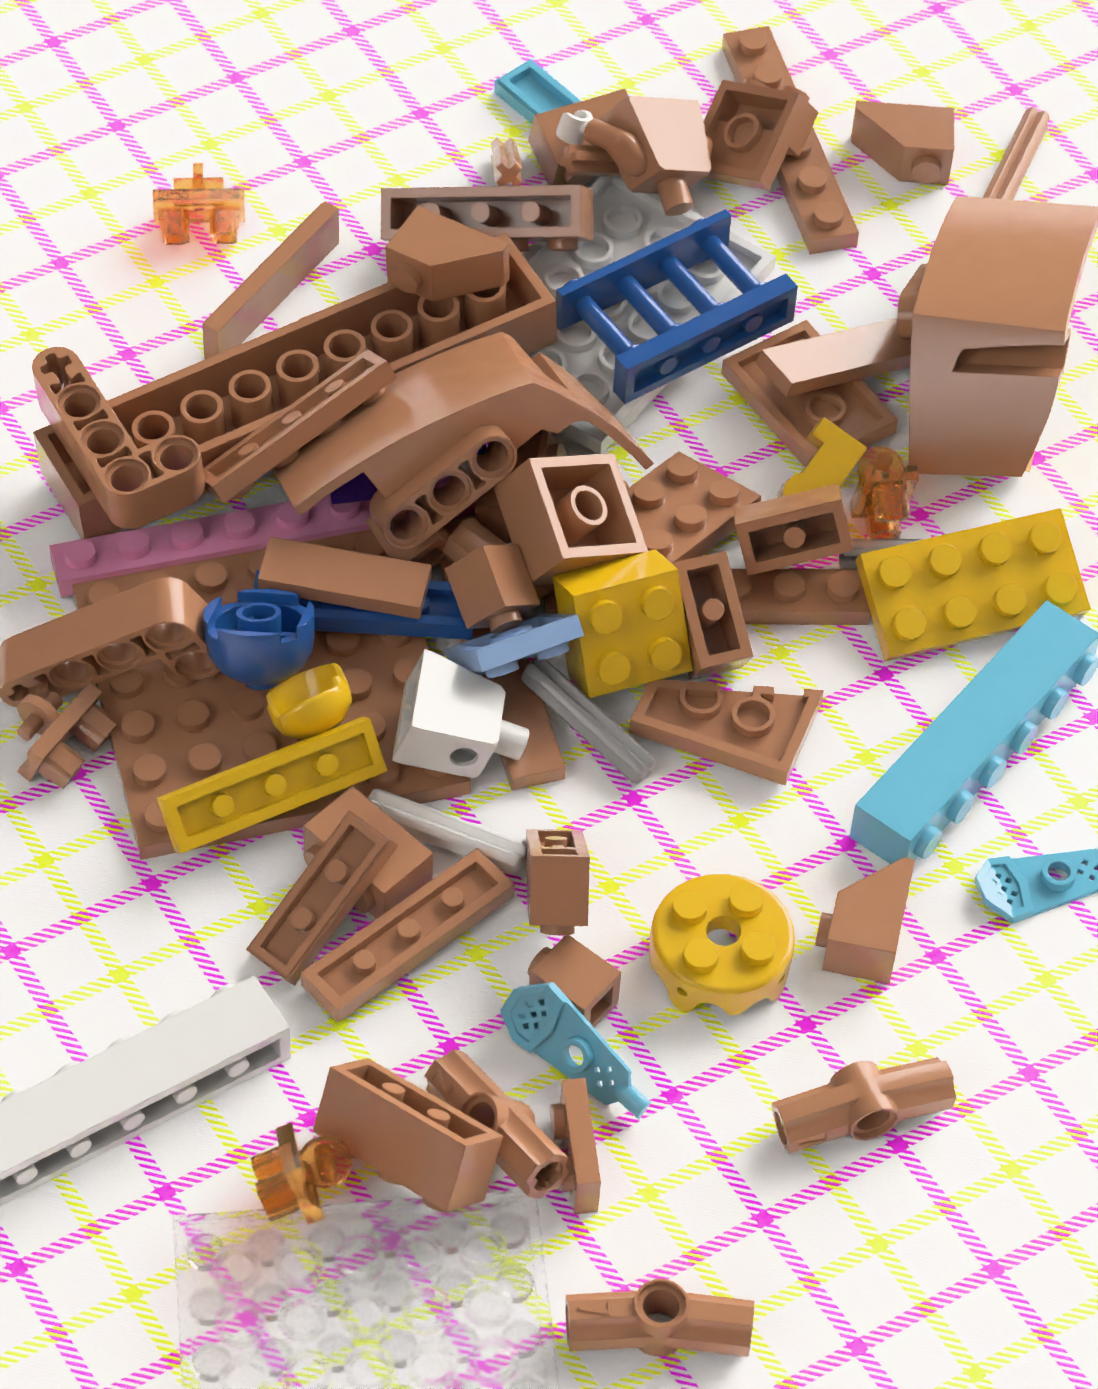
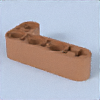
M51 347L37 354L32 363V373L39 407L108 518L115 525L125 529L139 528L184 509L200 500L205 491V479L199 445L192 438L184 435H172L137 449L74 351L65 347Z
M162 577L13 635L4 640L0 645V698L9 706L17 708L19 702L28 694L45 699L53 691L63 697L85 688L89 682L96 684L157 659H161L181 678L188 680L211 678L218 674L219 670L207 654V645L204 639L203 613L204 608L208 604L184 581L172 577Z

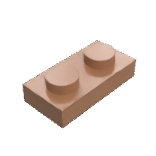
M565 1079L561 1081L560 1103L550 1104L553 1140L563 1139L565 1154L568 1157L566 1166L569 1173L561 1184L560 1190L561 1192L571 1191L574 1214L598 1212L601 1177L586 1079Z

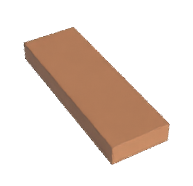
M270 536L257 583L258 589L290 591L298 594L299 598L420 619L431 580L432 565Z
M349 810L246 950L295 986L301 978V972L312 964L397 849L398 845Z

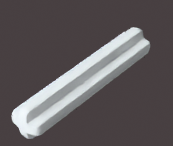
M374 789L368 797L372 803L414 838L463 856L478 848L497 868L511 874H517L525 860L527 846L524 842L381 789Z

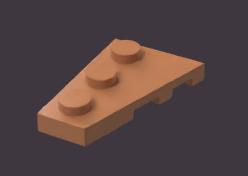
M661 679L647 683L630 719L629 733L786 786L822 704L824 690L804 689L803 695L774 693V687L753 685V692L722 690L716 683Z

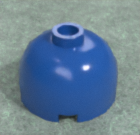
M277 589L237 591L238 602L229 603L222 606V596L212 600L204 608V639L207 645V654L222 674L237 682L244 683L248 688L267 690L274 688L279 682L296 674L307 663L313 651L315 636L314 605L310 601L307 607L299 605L298 594Z

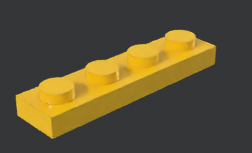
M360 717L156 799L173 848L176 852L182 854L388 770L370 718Z

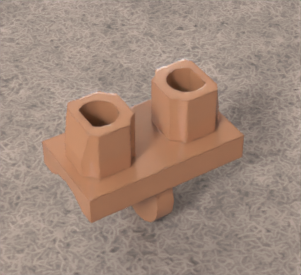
M89 682L61 714L57 712V709L64 701L58 693L51 691L45 699L32 694L26 695L17 705V711L23 720V723L17 729V734L25 741H29L36 733L41 735V737L28 750V758L19 767L17 772L29 782L40 773L46 779L64 789L77 775L86 761L67 746L65 742L73 735L95 753L108 740L110 732L117 726V723L96 704L103 692Z

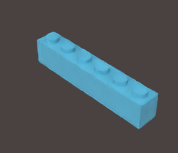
M1046 600L855 804L849 837L889 864L904 857L915 860L918 857L923 860L927 859L938 846L942 838V831L951 821L959 824L966 817L978 791L983 786L990 789L997 783L1006 768L1009 757L1014 752L1021 755L1028 749L1038 732V726L1045 718L1054 720L1059 715L1073 687L1076 684L1083 687L1090 681L1098 668V658L1095 656L1098 647V632Z

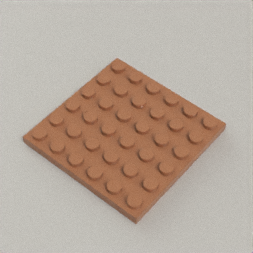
M371 529L304 541L305 543L389 557ZM266 549L72 584L76 610L162 577H172L184 581L207 604L221 596L222 606L238 602L237 591L254 589L256 570L261 568ZM315 631L313 651L307 663L293 676L321 665L338 664L345 675L352 695V704L346 718L338 726L360 717L370 718L388 770L352 786L366 798L369 797L374 789H381L419 804L471 794V779L468 777L392 761L404 686L424 649L429 650L426 638ZM157 659L95 684L103 692L99 698L101 708L117 723L114 730L110 732L109 739L140 860L178 853L173 848L156 799L157 797L304 740L285 736L273 725L268 713V702L266 699L270 689L254 690L248 688L244 683L237 682L220 671L208 679L188 680L175 674L161 659ZM352 786L194 849L303 828V825Z

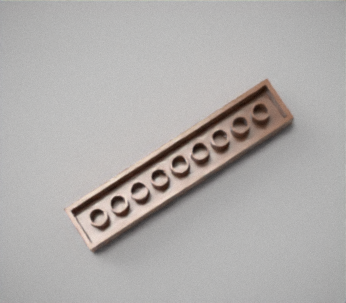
M503 233L494 238L509 244L510 279L505 286L431 301L414 293H406L387 282L107 400L137 449L168 436L184 435L192 438L199 445L204 468L367 349L387 360L394 373H397L442 352L499 332L513 337L527 355L557 342L556 300L507 233ZM51 425L34 431L33 436L40 472L80 538L86 539L113 534L125 529L115 525L108 518Z

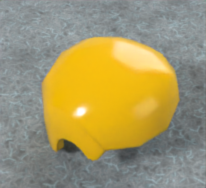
M336 663L321 665L303 671L270 689L266 695L267 709L273 725L281 734L295 739H307L337 727L346 718L352 704L349 684L341 667Z

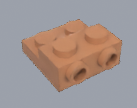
M722 79L703 121L705 135L711 139L713 144L710 157L711 170L705 178L769 191L785 155H800L819 112L809 103L810 97L804 91L793 86L784 85L780 90L769 88L753 79H744L743 83Z

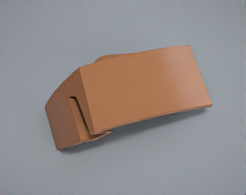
M956 196L940 227L928 263L920 264L902 290L898 301L897 326L900 338L911 339L909 474L1023 476L1050 416L1060 380L1064 373L1071 336V328L1068 327L1084 265L1098 229V206Z
M499 332L457 346L395 373L397 378L385 386V392L380 398L368 405L356 407L342 418V423L338 428L325 436L315 437L299 449L298 456L292 462L281 468H272V471L293 507L300 515L324 497L364 472L378 489L372 496L369 504L371 517L389 544L395 548L405 550L422 544L504 479L514 469L517 461L516 449L540 430L559 434L576 421L590 422L632 455L645 470L654 463L616 417L576 378L540 352L530 358L513 337ZM495 441L493 447L488 452L477 455L482 445ZM452 475L447 485L434 489L435 484L441 478ZM409 510L404 519L391 523L392 518L397 513Z

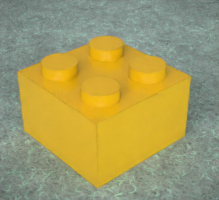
M656 549L553 576L558 614H577L584 636L567 642L570 649L565 652L568 677L589 699L693 671L678 569Z

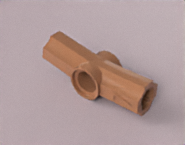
M934 1057L884 1069H878L877 1065L872 1061L854 1062L837 1071L831 1077L829 1084L772 1102L771 1105L779 1138L784 1149H787L791 1154L851 1134L852 1138L856 1140L877 1138L893 1129L899 1120L953 1109L957 1096L954 1088V1075L948 1062Z
M652 1279L644 1283L636 1291L566 1294L565 1328L569 1352L638 1348L644 1354L661 1357L672 1354L677 1349L749 1357L755 1300L688 1293L676 1282L668 1279ZM652 1313H662L669 1316L672 1320L659 1323L652 1321L647 1316Z

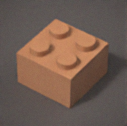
M614 453L529 458L493 487L512 544H518L533 586L554 584V575L648 551Z

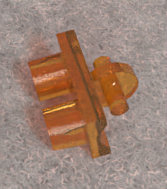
M193 163V177L173 178V189H152L154 224H159L163 244L184 245L189 243V223H210V242L237 243L240 222H245L244 188H224V177H204L203 163Z
M873 447L862 455L858 463L857 474L859 482L850 502L851 517L865 518L867 538L899 539L902 533L901 521L908 519L910 515L909 502L919 481L917 465H907L905 467L902 457L889 447Z
M292 1122L275 1129L278 1146L250 1157L253 1171L258 1180L255 1183L256 1191L270 1222L301 1210L307 1224L310 1225L325 1218L319 1188L328 1189L336 1187L346 1180L351 1172V1155L349 1148L342 1140L328 1135L314 1137L305 1143L300 1151L296 1130Z

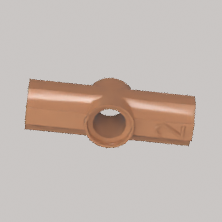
M452 1049L447 1055L434 1059L424 1075L427 1079L426 1091L503 1136L496 1164L528 1197L541 1199L548 1192L559 1189L569 1173L566 1166L568 1157L536 1125L535 1116L530 1106L522 1101L510 1099L463 1051Z

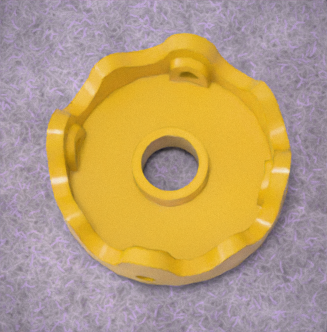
M707 874L691 878L671 890L662 899L654 913L649 939V964L652 970L662 979L670 1001L679 1010L691 1012L698 1004L710 1003L723 1008L729 1015H738L762 999L768 998L771 1002H774L782 994L793 959L795 947L794 925L786 907L778 897L757 882L731 874ZM725 929L735 934L738 940L731 945L722 946L712 942L707 935L713 930Z

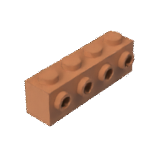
M583 185L381 188L380 239L389 242L417 206L492 237L507 233L520 252L528 251V242H548L549 251H577L578 242L593 241L594 190Z

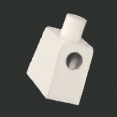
M424 649L404 686L392 761L475 778L480 776L493 752L518 761L526 748L529 729L502 720L506 693L502 686L432 651Z

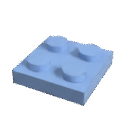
M543 613L523 620V623L516 628L497 634L489 632L472 640L447 647L444 651L448 660L480 676L486 674L489 679L519 669L517 660L520 658L527 659L537 656L538 660H544L561 655L570 650L568 641L582 637L584 633L577 614Z

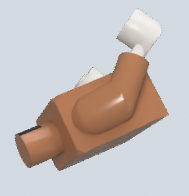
M628 96L598 119H593L592 114L586 110L576 111L574 115L563 113L556 130V135L564 142L580 145L585 140L592 145L606 150L617 164L627 188L633 193L659 194L666 216L681 215L694 207L689 188L709 175L711 170L710 157L713 144L711 139L705 135L698 100Z

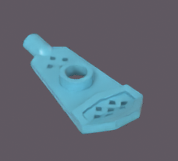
M1098 849L1013 859L1010 856L988 858L976 874L974 882L984 905L1011 924L1098 893V871L1095 870V868L1098 869ZM1060 869L1066 872L1069 877L1061 881L1055 880L1049 875L1048 871Z
M554 982L519 986L513 989L500 1009L511 1039L529 1053H536L569 1079L585 1078L588 1093L605 1105L619 1102L639 1120L651 1104V1101L632 1085V1070ZM571 1045L581 1050L583 1055L581 1065L576 1064L572 1060L569 1053Z

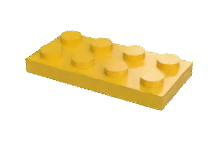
M1061 508L860 554L855 559L884 662L1018 631L1046 600L1073 617L1085 615L1091 610Z

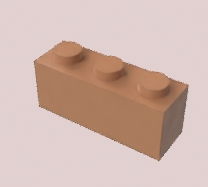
M369 1058L329 1068L312 1132L331 1142L334 1150L339 1154L361 1160L376 1169L377 1175L382 1180L406 1187L421 1196L422 1202L427 1207L445 1213L455 1212L459 1208L485 1200L503 1139L501 1134Z

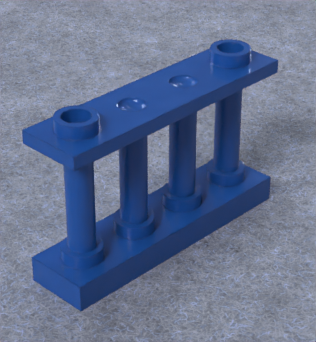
M727 209L707 218H700L690 226L582 278L572 279L556 290L557 328L561 331L584 320L615 355L613 392L624 404L794 321L798 285L786 273L767 283H760L728 248L732 215ZM711 259L742 295L726 303H718L688 269ZM669 279L700 315L683 324H676L649 295L646 289ZM627 300L658 336L640 345H633L603 310Z

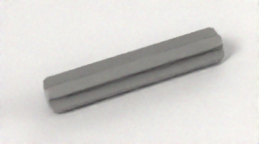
M536 658L525 668L521 676L522 682L630 782L637 784L651 773L656 764L654 757L547 659L538 660Z

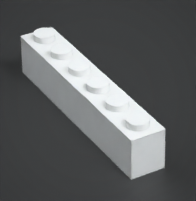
M255 975L238 984L230 983L216 990L210 998L186 1010H174L165 1015L158 1024L134 1036H122L113 1041L106 1050L82 1062L73 1061L58 1069L52 1077L30 1088L15 1089L4 1096L0 1101V1206L290 1059V1026Z

